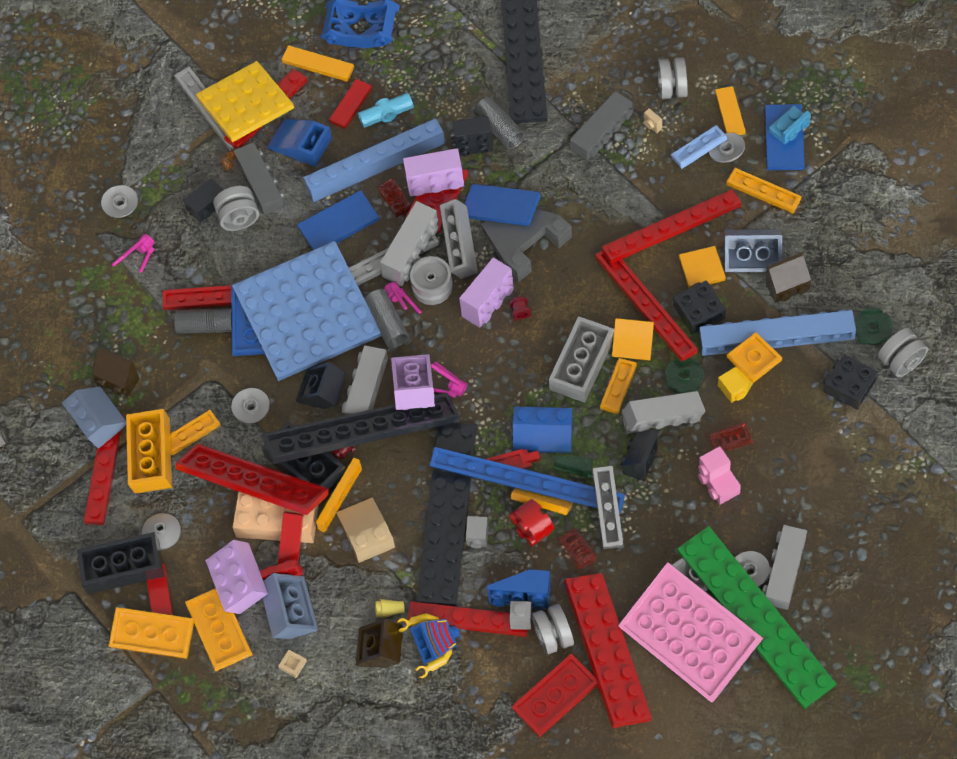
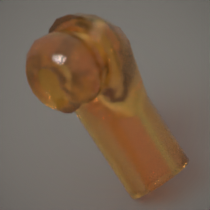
M235 148L224 154L220 162L224 170L233 167L231 161L235 159Z

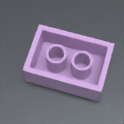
M458 148L403 158L410 196H420L425 193H437L442 190L464 187Z
M492 258L459 298L462 317L479 328L484 323H487L493 311L500 308L503 299L509 296L514 289L512 268Z
M429 354L391 358L396 410L435 406Z
M232 540L205 560L224 611L241 614L268 594L249 543Z

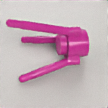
M143 234L130 249L112 263V266H116L137 249L140 253L147 252L139 269V272L142 273L150 255L155 250L152 247L155 244L154 240L147 234Z
M391 282L385 286L384 290H386L390 300L393 302L399 301L404 310H407V306L402 299L403 296L418 314H421V310L407 296L403 288L399 287L397 282Z
M435 361L434 364H431L433 369L451 380L448 385L450 391L433 388V391L440 394L448 393L453 398L456 395L461 397L468 383L456 377Z

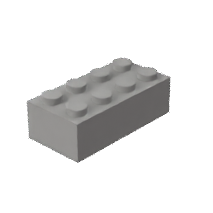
M416 201L380 262L383 278L391 282H397L400 286L405 281L408 282L412 266L421 259L420 254L422 251L427 250L431 235L435 236L439 226H437L436 210Z
M578 316L549 378V389L585 403L614 341V329Z

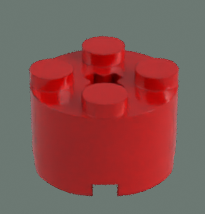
M530 499L508 515L510 521L517 527L515 530L517 535L521 539L525 538L531 547L539 543L554 530V525L547 513L543 514L540 510L542 507L533 499Z

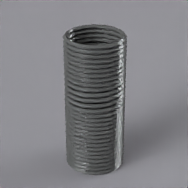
M486 97L477 103L474 109L475 115L477 117L489 116L491 132L507 149H513L523 141L525 133L491 97Z
M378 289L368 294L365 301L377 323L376 325L386 346L395 348L405 343L409 335L386 290Z
M232 309L176 310L174 316L175 331L177 334L232 332Z

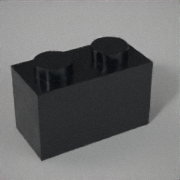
M210 178L183 199L186 210L199 222L209 218L215 211L214 198L224 189Z

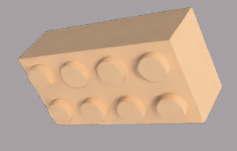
M239 492L233 530L236 538L280 541L284 511L298 512ZM318 505L308 515H304L301 542L314 543Z

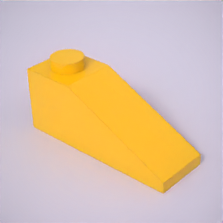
M737 367L718 377V387L731 403L743 399L753 385Z

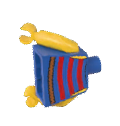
M427 613L411 617L408 621L404 618L397 621V624L401 622L406 624L405 628L398 630L400 632H405L408 626H412L410 631L424 664H428L425 667L418 666L415 668V671L420 668L424 669V674L418 678L426 677L428 671H434L447 663L452 654V648L457 644L455 638L459 636V629L456 626L450 627L446 619L439 620L438 617Z

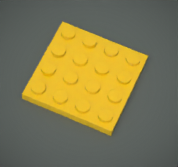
M258 61L196 94L197 100L231 142L294 109L293 103Z

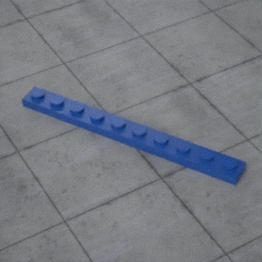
M438 447L434 448L430 467L598 509L595 487ZM616 492L619 514L621 515L625 494Z

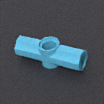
M405 93L391 100L388 98L379 100L375 106L359 112L358 117L365 128L380 121L390 122L395 119L397 114L412 109L414 106L410 95Z

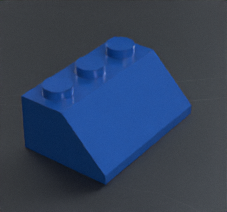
M514 407L513 451L522 449L528 452L538 451L540 453H571L572 408Z

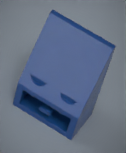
M284 119L267 148L316 167L332 140L330 127L315 121Z
M527 570L488 585L489 604L503 607L504 605L510 606L511 601L531 602V607L535 610L548 609L551 594L550 571Z

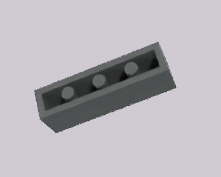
M615 91L570 139V150L586 161L591 156H595L599 148L609 141L610 136L620 129L622 123L632 116V101Z
M253 142L234 150L236 161L264 216L283 208L285 196L281 189H277L278 183L275 176H271L269 173L271 169L268 162H263L262 158L264 156L260 147L256 148Z

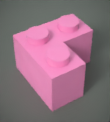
M721 447L700 457L698 477L703 485L706 484L709 488L708 492L713 500L716 499L719 504H722L740 494L741 485L730 471V460Z

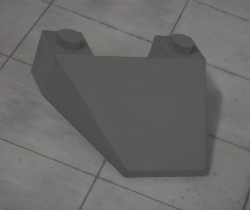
M539 209L535 210L530 226L484 221L481 224L499 261L512 268V277L518 283L532 272L531 260L523 252L543 235L557 248H560L572 238V226L558 214Z

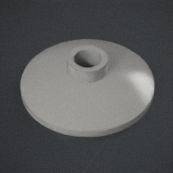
M724 133L727 140L709 151L711 158L721 163L731 162L739 158L745 150V142L740 135Z
M124 185L108 189L101 200L104 212L115 218L131 214L138 204L136 192Z
M247 388L236 394L231 408L234 416L239 421L255 423L267 415L270 402L268 396L262 390Z
M159 513L151 516L144 523L142 535L155 532L160 542V549L164 550L172 547L178 541L181 535V526L174 516L167 513ZM159 527H163L161 531L157 530Z
M747 551L735 557L747 573L754 571L749 576L758 587L767 580L770 566L762 554Z

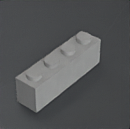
M457 199L440 205L451 273L461 279L478 273L467 206Z
M364 345L363 351L359 352L357 360L359 364L357 369L355 368L353 371V383L349 385L347 391L348 400L342 406L344 416L373 409L388 361L385 349Z
M698 391L630 401L623 410L630 431L638 430L639 432L649 428L661 429L668 425L678 426L687 422L693 424L698 422L705 413V408Z
M613 466L593 468L603 549L623 547Z
M784 525L782 532L778 531L776 543H779L778 549H773L771 560L774 561L773 567H770V570L768 569L769 576L767 579H770L769 584L764 585L763 588L764 595L774 607L786 610L789 608L807 530Z

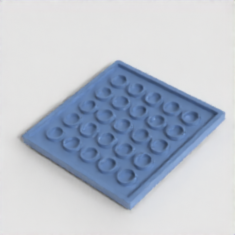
M335 241L232 285L278 381L382 336Z

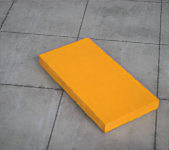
M216 588L185 602L191 617L195 619L194 624L215 672L252 655L234 613L224 611Z
M116 607L109 647L187 659L195 619Z

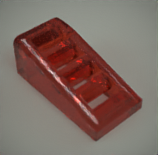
M746 422L709 435L713 450L721 447L723 451L754 443ZM741 432H744V438L741 437ZM733 434H736L738 440L734 441ZM724 436H728L730 443H726ZM717 438H721V446H719Z
M576 528L559 537V541L579 570L596 561V555ZM575 535V539L568 543L566 542L567 539ZM576 542H579V543H580V544L574 546L573 548L570 547L571 545H573V544L576 543ZM581 547L583 548V550H581V551H579V552H577V553L574 552V551L578 550V549L581 548ZM582 554H587L586 556L579 559V556H581Z

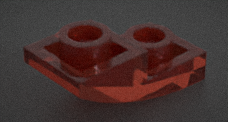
M393 178L377 186L380 194L396 218L410 210V202L403 195L402 189Z

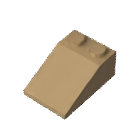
M373 497L336 512L359 563L395 548L393 537Z

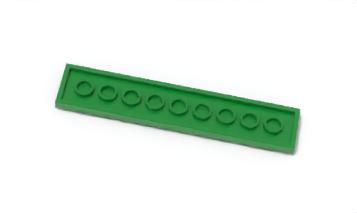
M709 526L677 549L679 555L715 600L763 638L755 650L804 710L837 685Z

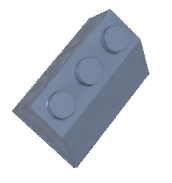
M781 229L724 230L725 272H767V266L782 261Z
M101 387L76 390L62 402L85 436L97 448L104 445L126 426V420Z
M273 573L263 581L268 592L263 597L273 638L291 639L318 630L304 576Z

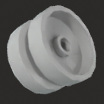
M684 57L674 58L673 70H671L668 59H658L657 77L661 99H670L673 95V87L678 98L687 97V74Z
M230 187L220 192L214 198L213 204L216 213L218 214L221 227L225 230L237 231L245 229L254 224L259 217V211L253 194L248 187Z
M433 256L424 257L415 262L410 271V280L413 295L416 299L428 305L440 304L447 300L453 289L449 265L443 259Z
M904 328L893 335L878 353V358L885 365H890V370L897 377H903L911 372L928 353V347L921 340H916L917 336L909 328Z
M559 604L548 607L549 619L542 610L531 614L536 635L546 655L557 652V641L562 648L574 645L569 624Z

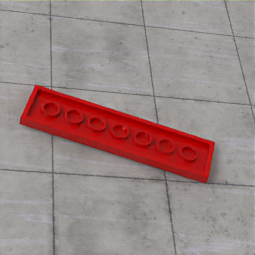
M200 444L194 446L175 463L176 470L304 515H308L328 496V488Z
M599 573L565 579L563 583L611 727L616 728L649 722L652 717L622 629L618 626L619 621L603 574Z

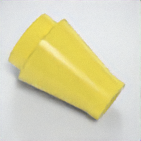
M385 599L375 601L376 617L383 619L404 613L403 601Z

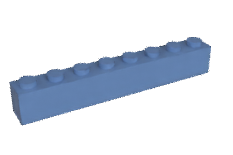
M435 118L303 177L306 190L314 203L403 163V158L418 156L445 144L444 132Z
M839 310L831 313L820 312L813 315L782 316L776 319L745 320L739 323L726 322L721 325L707 324L700 327L699 337L702 356L729 353L755 332L772 348L854 340L856 327L853 311Z

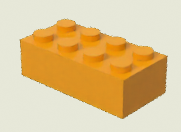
M164 409L127 414V470L129 487L135 494L172 488L169 416Z

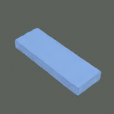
M716 125L672 153L671 157L682 169L726 141L727 137Z

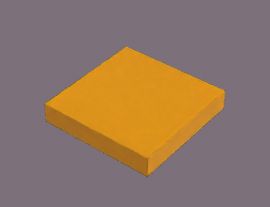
M715 246L679 254V260L689 289L694 284L702 283L706 280L709 284L725 281L726 277Z
M616 318L612 357L651 360L654 322Z
M757 332L727 354V358L752 383L782 361V357Z

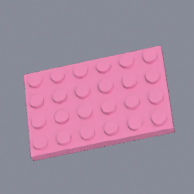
M668 562L618 625L712 703L763 639Z

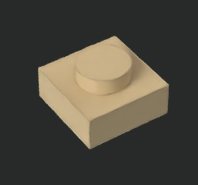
M651 109L645 111V126L656 133L661 131L662 119Z
M288 650L278 667L280 670L297 678L307 660Z

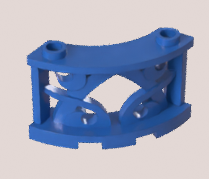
M329 0L327 2V13L321 38L329 44L373 48L385 46L393 42L391 34L395 13L400 8V5L391 0L368 2L367 5H358V2L350 0ZM334 12L337 13L338 18L333 17ZM360 18H366L367 23L372 25V27L364 33L358 35L349 27V25L358 22ZM332 23H336L334 26L335 30L331 29Z

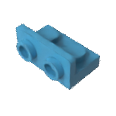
M793 106L769 127L768 132L783 144H786L789 140H794L799 131L809 126L811 113L809 111L803 113Z

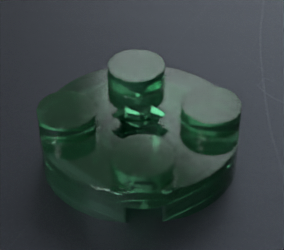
M867 308L861 311V314L854 321L856 327L855 335L858 337L859 342L869 345L887 342L893 328L891 317L883 313V310L879 308ZM871 323H874L878 328L873 330L869 326Z
M691 357L682 362L679 358L675 361L672 360L666 367L665 380L667 387L676 393L695 392L703 383L704 371L699 362ZM687 372V376L689 377L683 379L681 378V376H679V374Z

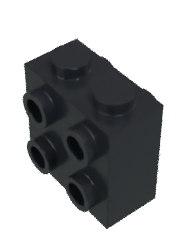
M479 116L466 120L460 119L452 122L453 129H450L452 149L458 148L459 156L466 157L472 154H485L493 151L489 116Z
M707 280L702 283L698 282L692 288L680 291L673 296V306L692 335L699 332L700 327L704 325H713L725 319L726 309Z
M843 354L841 359L835 361L832 373H828L823 380V384H825L824 393L858 410L877 381L878 371Z

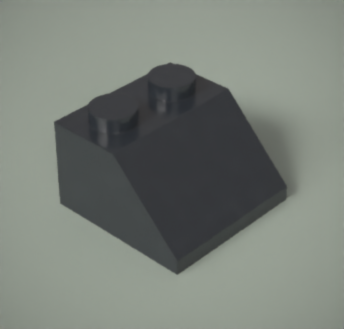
M331 362L308 368L296 402L322 409L334 407L339 401V394L345 384L347 373Z
M656 430L636 432L634 439L631 438L627 446L629 451L627 455H623L620 463L624 475L645 481L658 450V431Z

